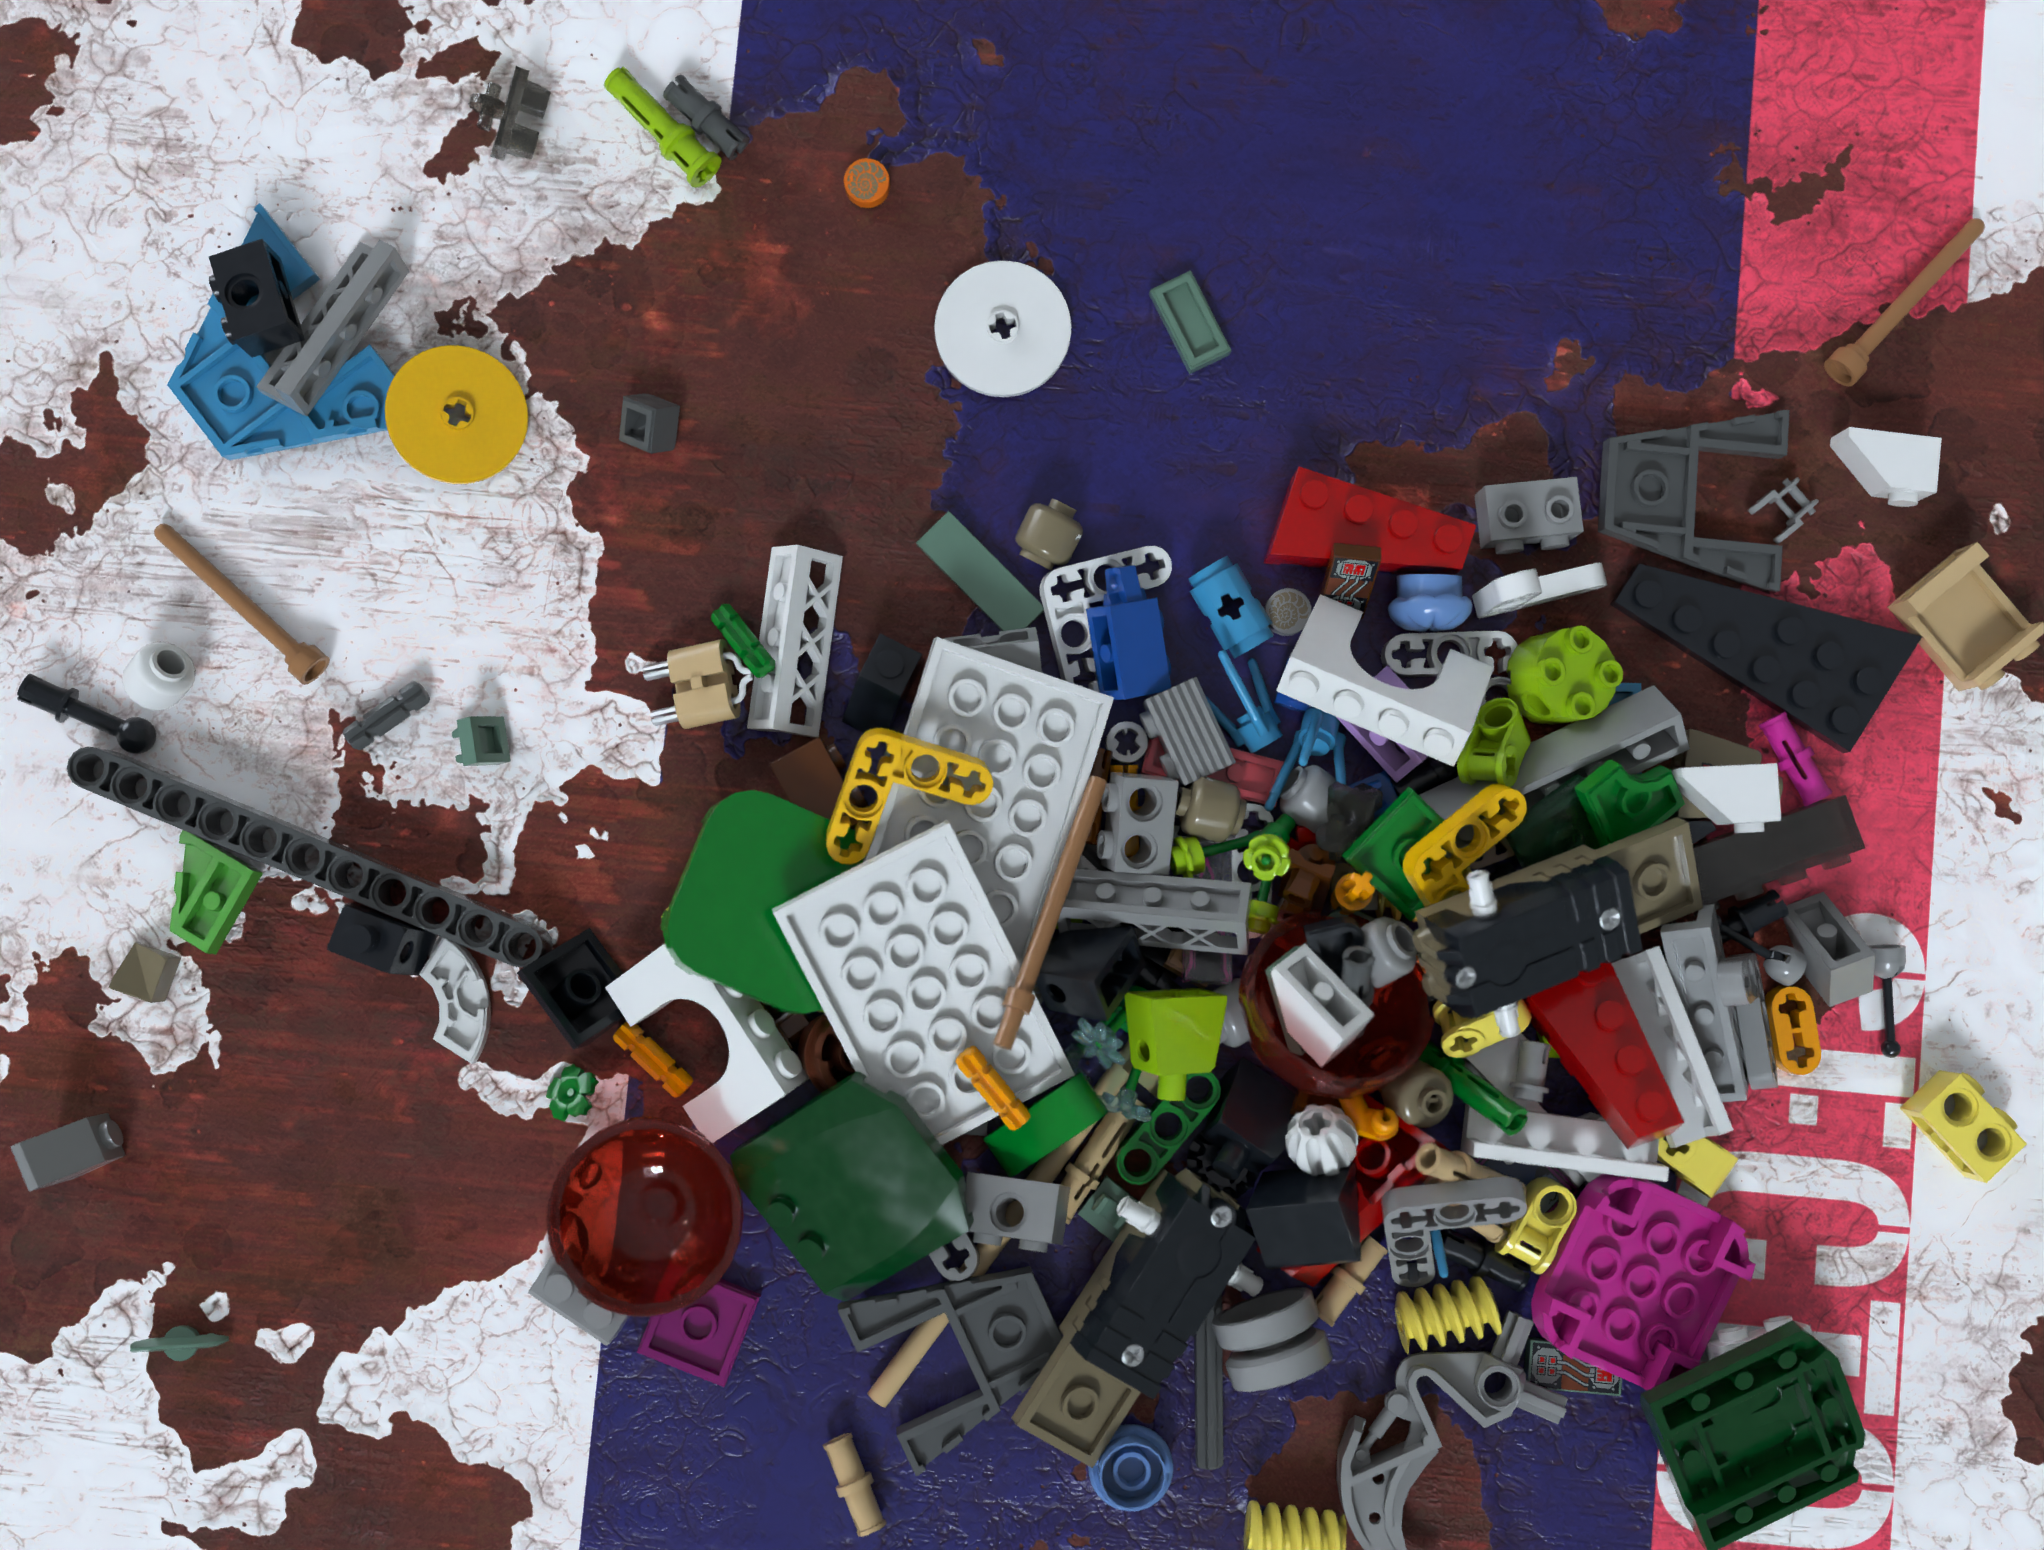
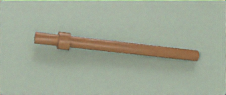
M1097 776L1089 777L1014 987L1009 986L1005 994L1002 1006L1006 1009L993 1042L994 1045L1003 1049L1012 1050L1023 1016L1029 1015L1036 998L1032 991L1103 797L1105 785L1108 783L1103 778Z

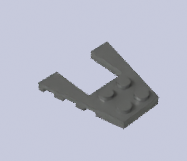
M1780 410L1775 413L1758 416L1736 417L1732 420L1692 424L1688 427L1671 430L1661 429L1617 436L1603 441L1598 532L1765 593L1773 594L1779 592L1783 546L1694 537L1699 451L1773 459L1787 456L1790 410Z
M1030 1266L970 1277L961 1281H949L844 1301L838 1304V1313L857 1353L945 1313L980 1389L896 1427V1435L915 1476L923 1473L926 1470V1465L943 1451L947 1454L962 1442L963 1436L985 1419L987 1422L1001 1411L1000 1406L1020 1390L1023 1393L1030 1388L1063 1338Z

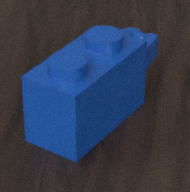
M1135 565L1106 569L1107 594H1104V606L1086 609L1099 692L1114 697V700H1125L1163 692L1172 688L1170 681L1171 663L1166 655L1163 636L1164 618L1159 609L1158 598L1147 599L1144 588H1140Z

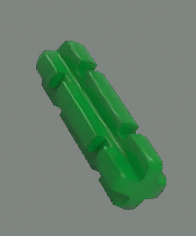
M721 604L718 610L712 612L711 621L755 677L763 678L768 672L774 670L775 660L730 604Z

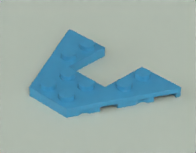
M259 203L254 209L257 215L242 245L263 239L281 258L294 300L318 282L320 278L270 213ZM212 293L207 303L210 309L198 334L193 332L185 348V358L176 366L167 384L221 456L230 461L387 431L385 400L395 374L379 353L371 345H368L342 366L306 417L262 394L256 386L271 367V364L263 354L252 358L239 345H232L229 342L221 325V318L226 316L223 305L218 302ZM258 295L253 296L248 301L247 306L254 303Z

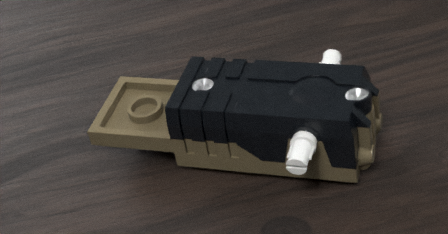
M1677 817L1596 850L1582 845L1490 882L1488 872L1484 870L1471 872L1467 875L1470 890L1415 911L1419 929L1413 932L1412 940L1416 950L1419 952L1417 955L1419 964L1426 972L1422 978V985L1429 996H1434L1458 1015L1465 1018H1478L1493 1011L1496 1025L1499 1026V1034L1502 1037H1514L1521 1031L1517 1019L1519 1017L1517 1011L1519 1000L1578 977L1581 971L1590 972L1600 968V963L1609 964L1622 959V954L1631 955L1643 950L1640 938L1641 933L1703 909L1689 822Z
M1162 1168L1138 1203L1129 1196L1124 1197L1117 1207V1214L1127 1219L1125 1225L1058 1329L1064 1335L1011 1417L1018 1427L1091 1468L1098 1461L1139 1394L1143 1393L1153 1400L1162 1388L1160 1385L1164 1377L1166 1379L1169 1377L1175 1367L1173 1362L1177 1357L1181 1358L1188 1347L1187 1340L1190 1336H1195L1226 1285L1232 1286L1239 1291L1244 1290L1252 1297L1256 1296L1263 1286V1279L1254 1275V1271L1242 1264L1243 1258L1256 1240L1252 1227L1246 1223V1210L1237 1203L1235 1198L1224 1191L1217 1192L1209 1184L1201 1181V1177L1187 1168L1181 1170L1176 1175Z

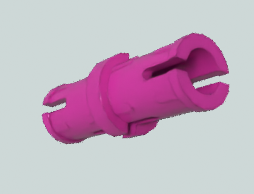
M1786 711L1758 726L1762 729L1779 759L1777 762L1780 772L1786 771L1801 796L1804 806H1808L1832 794V790L1828 788L1811 758L1815 754L1811 746H1804L1789 721ZM1784 740L1787 741V743L1789 744L1791 750L1793 751L1797 761L1800 763L1807 777L1803 776L1802 772L1796 764V761L1794 760L1793 756L1786 747Z

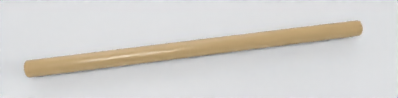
M1129 1040L1093 1087L1106 1108H1108L1128 1080L1129 1074L1122 1067L1131 1057ZM1097 1122L1042 1157L1025 1180L1052 1183ZM1018 1200L1012 1202L1006 1210V1220L1011 1227H1014L1021 1222L1024 1215L1023 1206ZM1002 1237L1001 1246L978 1243L976 1246L980 1254V1264L977 1271L971 1277L984 1275L1011 1238ZM965 1262L959 1268L961 1272L967 1269ZM945 1313L916 1326L867 1392L874 1402L884 1408L887 1407L949 1323Z

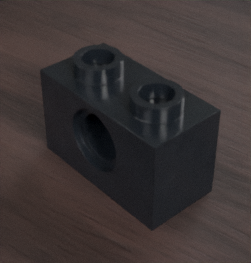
M263 239L208 256L214 274L209 276V284L214 296L223 305L226 316L221 318V325L232 345H239L253 358L305 340L281 258ZM258 295L256 301L247 306L248 301L253 296Z

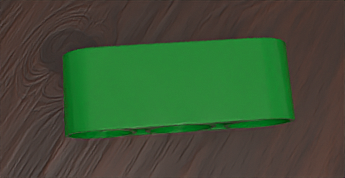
M1079 1072L1027 1107L1031 1117L1022 1127L1012 1131L1004 1123L984 1137L983 1141L1007 1176L1011 1178L1090 1127L1109 1111L1083 1073Z
M1213 1073L1187 1074L1186 1084L1188 1080L1195 1076L1207 1078L1210 1087L1206 1097L1198 1101L1190 1100L1187 1096L1182 1101L1157 1099L1130 1130L1115 1152L1114 1157L1117 1170L1124 1180L1137 1185L1148 1183L1216 1105L1220 1098L1221 1088L1218 1079ZM1165 1112H1172L1178 1115L1180 1121L1179 1128L1170 1136H1161L1155 1132L1154 1128L1157 1117ZM1138 1148L1147 1151L1149 1163L1145 1169L1139 1172H1131L1125 1168L1124 1158L1130 1150Z

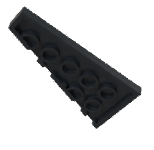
M1640 563L1632 568L1610 603L1614 608L1779 713L1786 711L1788 719L1841 753L1851 752L1922 636Z

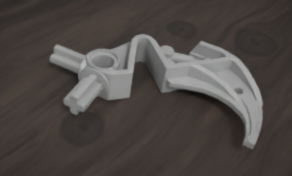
M1507 1309L1501 1324L1502 1333L1496 1337L1491 1352H1419L1407 1356L1396 1369L1394 1380L1396 1388L1385 1395V1406L1368 1428L1370 1432L1362 1443H1359L1366 1419L1356 1415L1349 1419L1337 1449L1336 1481L1339 1499L1348 1524L1364 1550H1407L1402 1532L1405 1500L1410 1488L1423 1469L1439 1452L1438 1448L1443 1447L1417 1390L1416 1384L1419 1377L1428 1376L1484 1428L1512 1416L1516 1407L1555 1424H1559L1561 1417L1564 1418L1568 1398L1526 1380L1524 1368L1518 1365L1534 1323L1532 1319ZM1494 1372L1505 1373V1384L1501 1390L1494 1393L1485 1391L1484 1383L1490 1374ZM1396 1417L1410 1421L1409 1433L1405 1441L1370 1456L1369 1449L1377 1438H1382ZM1381 1473L1383 1474L1384 1477L1382 1481H1373L1374 1476H1377ZM1373 1512L1380 1515L1379 1520L1376 1522L1369 1520V1516Z

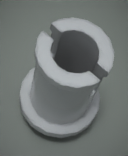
M1520 1040L1515 1082H1510V1087L1514 1088L1513 1097L1542 1102L1543 1094H1549V1088H1545L1549 1051L1552 1045Z

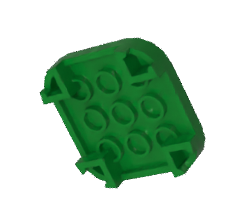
M757 790L733 793L710 807L701 821L703 823L671 903L668 910L663 911L660 930L663 931L666 949L674 959V965L689 975L695 974L778 1009L777 1011L806 1014L823 1010L772 909L863 863L864 858L857 863L849 865L841 864L829 855L826 846V833L830 820L770 793ZM850 828L845 837L836 836L840 840L841 849L848 850L851 843L859 844L856 841L855 831Z

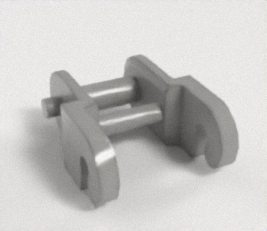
M1799 477L1792 481L1788 478L1782 482L1785 487L1778 493L1775 489L1747 510L1752 515L1767 503L1772 504L1775 502L1788 516L1789 520L1786 521L1787 527L1773 539L1776 544L1782 542L1804 524L1800 519L1807 512L1810 515L1816 512L1813 507L1819 500L1814 499L1810 502L1796 486L1800 481ZM1787 492L1802 508L1796 514L1781 498Z

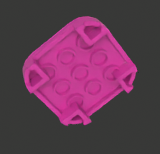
M1601 1174L1589 1182L1576 1199L1577 1211L1575 1217L1559 1243L1552 1263L1540 1275L1531 1300L1532 1319L1540 1335L1569 1358L1575 1357L1639 1385L1647 1391L1703 1364L1700 1360L1739 1278L1741 1277L1751 1282L1756 1264L1749 1260L1748 1242L1743 1235L1746 1231L1729 1218L1648 1179Z

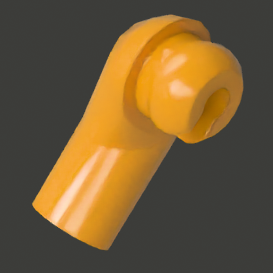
M1348 1086L1338 1092L1337 1097L1345 1115L1353 1121L1358 1136L1385 1141L1395 1136L1398 1132L1399 1125L1396 1113L1387 1107L1384 1108V1111L1368 1108L1359 1086Z

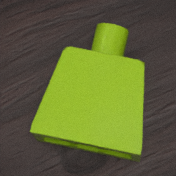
M1201 988L1127 992L1125 995L1130 1056L1133 1067L1153 1075H1158L1157 1098L1167 1101L1185 1100L1187 1074L1208 1073L1215 1068L1227 1006V995Z

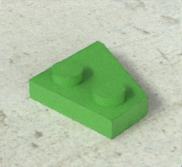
M182 830L179 844L185 845L183 871L176 872L174 891L176 893V903L171 912L170 932L201 951L216 955L263 872L213 842Z

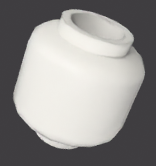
M152 642L140 648L123 671L122 683L127 695L141 707L154 711L166 710L176 705L189 691L195 682L196 670L192 659L184 650L174 644Z

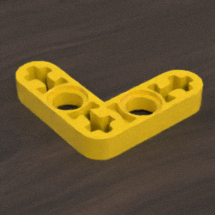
M874 728L866 731L857 742L827 828L826 846L828 853L835 861L849 865L859 862L866 856L893 782L962 804L975 805L986 800L992 792L993 779L989 767L977 757L885 728ZM879 741L886 743L887 752L891 754L890 757L882 756L876 768L877 776H885L883 780L868 773L872 759L871 752L866 749L867 747L876 748ZM924 754L933 756L939 762L936 773L928 778H920L911 771L914 759ZM947 763H954L952 765L953 774L968 777L971 771H977L979 781L982 782L981 786L972 785L970 791H965L962 781L948 776V785H943L942 783L947 776ZM859 768H861V769L864 770L865 772H857V771H858ZM859 785H869L877 792V799L869 807H857L849 799L852 789ZM850 817L858 820L855 836L859 844L851 843L848 850L840 848V840L836 836L845 837L850 826Z
M1501 783L1487 786L1409 849L1403 860V872L1425 907L1442 901L1446 894L1451 891L1457 890L1460 894L1470 890L1461 872L1523 821L1527 810V803L1520 791ZM1503 798L1506 800L1503 804L1505 812L1502 815L1496 814L1500 810L1498 801ZM1482 815L1485 816V818L1483 820H1480L1478 816ZM1471 824L1474 830V837L1471 843L1464 848L1458 849L1455 843L1457 832L1461 827ZM1448 852L1451 854V857L1447 858L1444 855ZM1430 858L1432 859L1430 862L1432 871L1426 875L1423 873L1426 870L1423 862Z

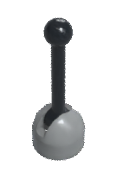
M1717 915L1720 933L1765 958L1763 962L1764 969L1773 980L1784 986H1791L1802 977L1807 966L1805 954L1786 945H1776L1768 950L1723 924L1721 917Z
M1895 944L1869 945L1875 954L1874 975L1882 979L1885 1041L1881 1044V1052L1888 1058H1894L1900 1054L1901 1046L1895 1040L1892 978L1899 975L1905 969L1906 946Z

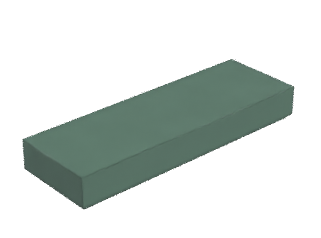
M950 511L916 542V545L1001 631L1028 628L1044 612L1043 605Z

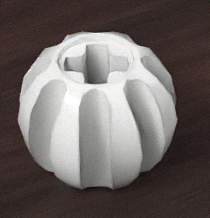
M1310 1104L1305 1107V1111L1296 1113L1287 1125L1288 1133L1285 1136V1144L1288 1155L1305 1173L1313 1176L1319 1174H1326L1329 1177L1339 1173L1338 1170L1340 1168L1348 1167L1356 1156L1358 1133L1351 1118L1346 1116L1340 1108L1329 1104L1324 1106Z

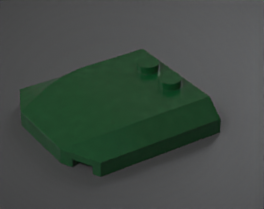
M858 1071L743 1142L730 1155L737 1185L825 1295L841 1301H848L967 1233L974 1222L972 1212L968 1214L963 1194L967 1188L963 1172L904 1097L892 1090L885 1094L863 1081L866 1076Z
M1793 1320L1641 1393V1407L1682 1510L1705 1550H1718L1858 1482L1859 1471L1854 1467L1856 1450L1863 1449L1865 1431L1840 1361L1831 1350Z

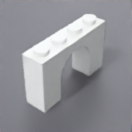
M1320 594L1291 653L1276 691L1454 767L1471 734L1494 667L1450 649L1432 685L1420 689H1404L1383 683L1364 671L1356 662L1351 652L1350 643L1363 612Z
M664 943L605 988L630 1027L657 1013L675 999H687L701 1004L720 1022L729 1045V1060L725 1073L716 1084L682 1106L709 1146L808 1080L809 1077L803 1069L799 1057L789 1048L776 1028L772 1016L764 1010L758 1000L695 974L689 975L674 965L675 961Z

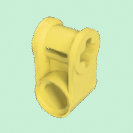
M1523 999L1518 1001L1517 1007L1520 1033L1527 1028L1531 1020V1010ZM1439 1000L1433 1005L1432 1014L1434 1020L1441 1025L1443 1032L1440 1043L1443 1052L1450 1057L1465 1058L1472 1056L1481 1049L1507 1038L1499 1034V1026L1496 1025L1493 1011L1478 1018H1465L1453 1010V1015L1451 1013L1448 1014L1450 1008Z
M1664 1137L1659 1138L1657 1160L1673 1170L1674 1174L1685 1183L1711 1199L1738 1161V1158L1707 1137L1675 1148L1668 1147L1669 1144L1664 1140Z
M1539 1177L1530 1181L1526 1186V1202L1528 1207L1526 1214L1522 1218L1510 1222V1228L1502 1226V1229L1508 1233L1503 1240L1495 1243V1251L1501 1255L1509 1253L1530 1265L1531 1271L1537 1275L1543 1274L1549 1268L1557 1253L1559 1243L1577 1211V1204L1573 1194L1560 1183L1548 1177ZM1549 1192H1557L1559 1195L1558 1206L1549 1213H1542L1540 1210L1541 1199ZM1521 1241H1524V1242H1526V1243L1532 1245L1533 1247L1530 1248L1529 1246H1527V1245L1521 1243Z

